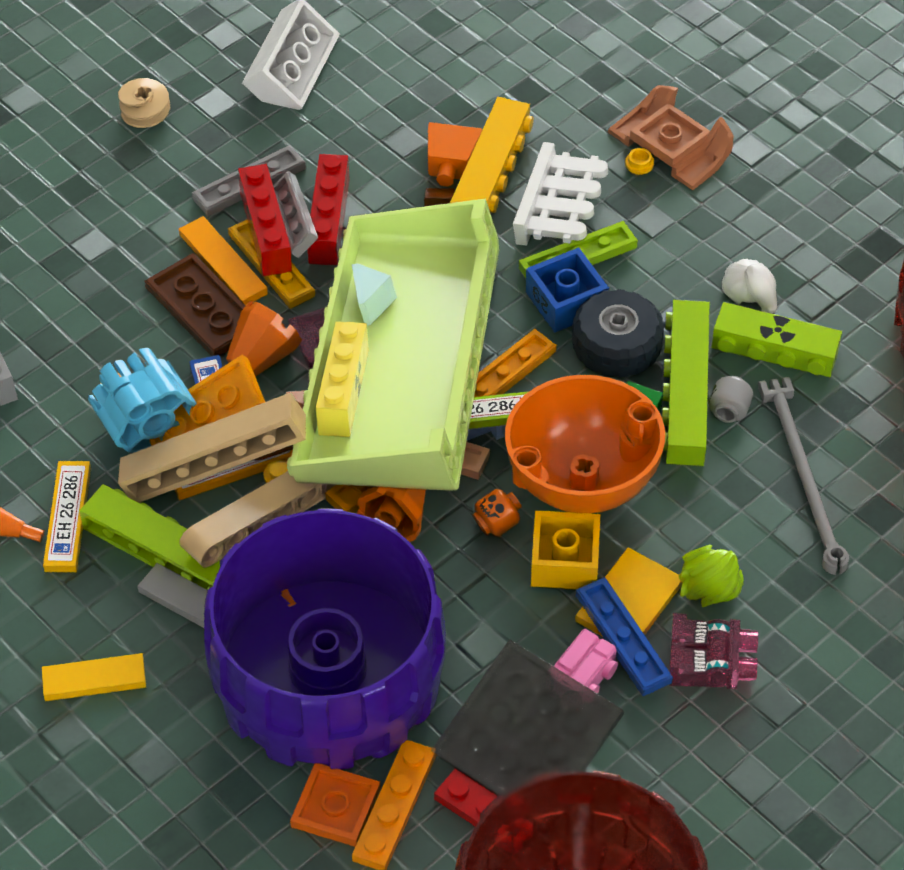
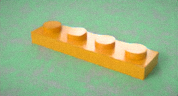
M410 740L402 743L352 853L353 862L376 870H387L435 761L436 749Z

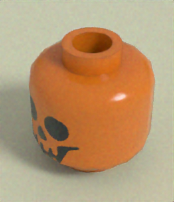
M494 489L475 503L476 512L472 516L485 535L491 533L499 537L520 522L518 510L522 508V505L512 492L506 494L501 489Z

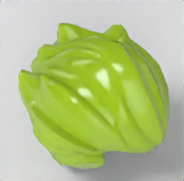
M709 544L685 554L682 557L684 564L679 575V579L682 582L680 596L686 595V598L689 600L701 598L702 607L737 598L744 585L742 570L740 569L739 571L738 558L732 550L711 549L712 545Z

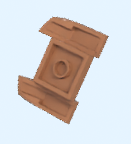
M658 85L652 89L638 106L608 129V133L628 147L635 142L644 149H647L654 156L672 167V177L691 190H694L715 174L732 152L734 135L722 117L716 121L711 131L674 107L678 88Z

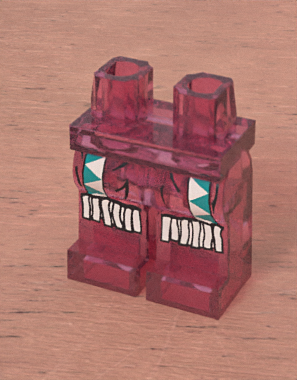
M673 613L670 673L673 676V680L669 686H727V689H737L738 681H753L757 679L758 658L739 657V652L757 653L758 631L740 629V620L730 619V622L721 619L710 621L686 619L687 614Z

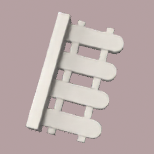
M543 142L513 222L515 243L527 246L531 235L537 240H541L542 236L563 239V243L568 244L571 243V240H583L587 236L586 225L583 222H578V220H587L593 217L594 206L591 202L585 200L586 198L595 199L601 195V184L593 180V178L600 179L608 175V164L603 160H599V156L592 155L590 159L570 157V153L563 152L562 155H556L555 144ZM564 175L581 176V177H584V178H583V179L570 178V177H564ZM557 195L571 196L577 198L576 200L557 197ZM549 216L567 217L569 220L549 218Z

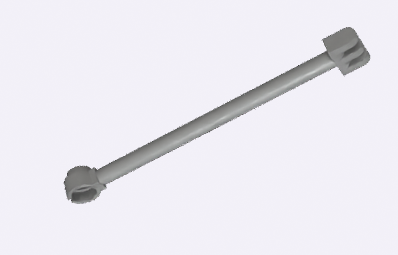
M790 377L782 378L783 388L780 387L777 378L770 379V390L765 380L758 381V389L763 403L774 401L824 546L823 569L830 574L836 575L838 558L833 556H837L840 558L839 572L842 574L848 567L849 554L842 546L836 543L786 400L792 399L794 396V388Z

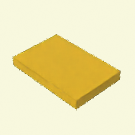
M629 547L605 576L644 635L682 585L679 574ZM582 606L575 616V622L602 636Z

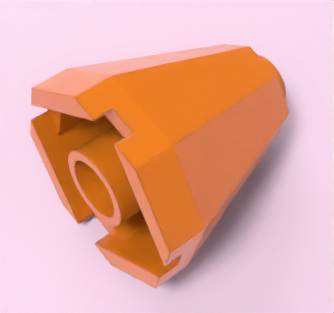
M249 301L241 311L226 360L229 363L243 354L248 358L256 377L296 350L302 339L292 325L289 324L285 328L282 323L284 318L259 302L252 303V301Z
M370 487L362 492L357 500V506H359L357 514L372 519L378 518L397 528L398 533L409 542L414 541L421 532L426 489Z

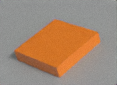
M314 763L290 819L291 827L355 847L381 789L380 781L340 769H331L330 766Z

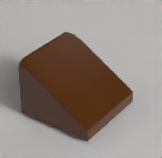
M426 188L424 207L450 203L455 189Z

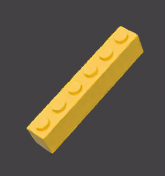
M497 97L450 203L486 198L490 214L491 212H496L499 204V193L505 192L508 182L507 175L509 172L513 173L517 160L516 154L517 152H522L525 144V133H530L533 126L534 118L530 116V104Z

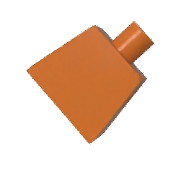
M429 122L428 174L437 177L436 181L439 185L448 187L453 184L454 179H461L480 137L482 128Z

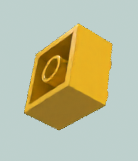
M535 510L531 587L579 589L597 581L600 514Z

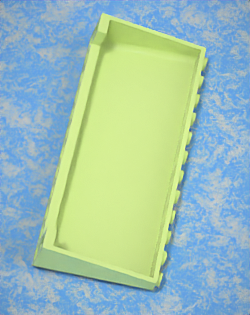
M486 198L350 216L347 229L343 231L344 241L342 248H339L338 266L334 268L333 287L329 288L328 307L324 309V324L319 329L320 340L318 348L314 350L315 361L313 369L309 370L308 390L304 391L303 411L306 414V440L293 444L292 456L287 460L288 473L291 477H294L296 482L445 491L458 490L499 255L498 236ZM358 263L391 275L397 298L371 325L367 326L369 352L350 437L318 435L316 404L335 322L364 323L358 305L352 264Z

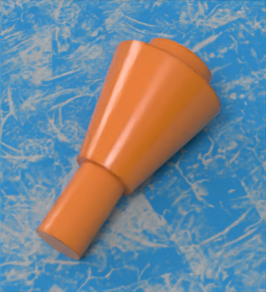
M0 507V537H24L37 542L42 541L44 530L26 525L24 521Z

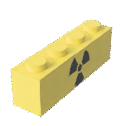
M335 322L316 404L318 435L350 437L369 352L367 323Z

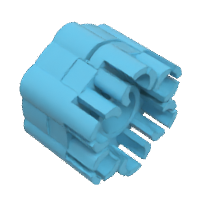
M150 348L139 349L140 354L145 360L146 367L135 352L128 357L127 363L133 373H131L123 360L114 362L122 377H119L110 362L103 366L100 370L101 375H99V380L102 384L97 385L92 390L94 396H88L89 403L116 446L123 448L129 453L150 447L149 439L159 437L162 441L167 430L180 425L178 421H175L174 411L182 404L189 414L191 407L197 404L168 360L157 359Z

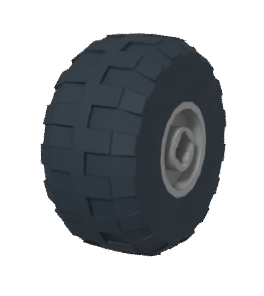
M622 289L615 291L606 290L598 295L595 294L577 309L572 326L573 349L580 362H583L592 371L607 377L617 376L622 378L636 375L651 367L661 353L664 338L662 315L650 300L642 297L640 294Z

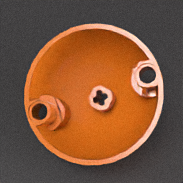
M572 375L547 381L525 394L515 404L508 416L505 426V442L509 461L512 465L513 483L519 488L527 489L544 503L565 512L594 514L614 509L638 495L656 472L665 444V427L662 416L647 396L619 380L597 375Z

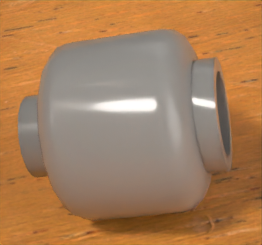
M722 377L714 385L709 399V408L720 421L726 423L739 421L745 418L753 398V390L741 377Z

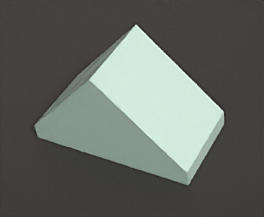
M356 263L352 264L358 305L363 321L368 326L389 307L397 296L391 275Z

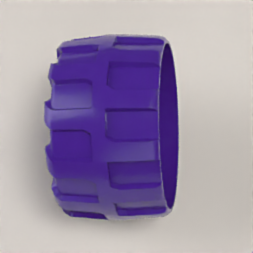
M321 508L315 511L300 512L288 516L282 515L262 524V527L252 532L240 543L234 544L222 558L213 587L207 590L204 605V645L208 672L215 694H218L222 700L228 724L241 739L249 736L253 741L265 748L268 758L290 767L296 761L311 764L320 763L330 766L331 769L346 770L354 767L355 760L368 756L374 758L385 757L401 747L402 743L408 738V731L413 725H419L424 722L436 703L445 659L446 629L442 601L436 592L434 571L421 550L415 549L407 539L398 533L397 528L378 518L372 519L364 515L343 511V509ZM288 589L293 600L296 602L291 607L288 606L290 603L281 595V591Z

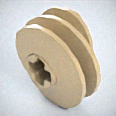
M149 78L131 80L124 84L118 92L121 117L130 126L136 128L152 127L162 122L169 114L171 108L169 92L157 80Z

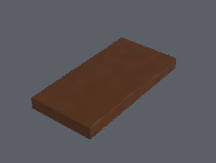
M194 253L145 280L146 289L211 356H220L229 351L241 311L246 305Z

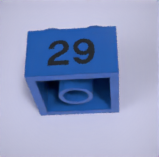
M579 247L526 268V293L554 333L573 325L576 311L585 301L595 294L598 295L602 291L609 290L607 284Z

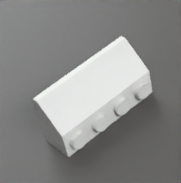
M305 0L294 1L281 9L242 84L262 102L296 110L302 109L340 33Z

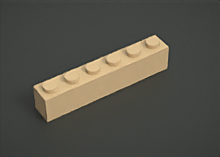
M290 392L121 457L118 484L130 499L140 503L306 440V414Z

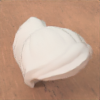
M741 259L727 267L725 276L722 279V289L729 298L738 305L741 302H757L763 312L773 314L777 311L776 281L766 266L757 260Z

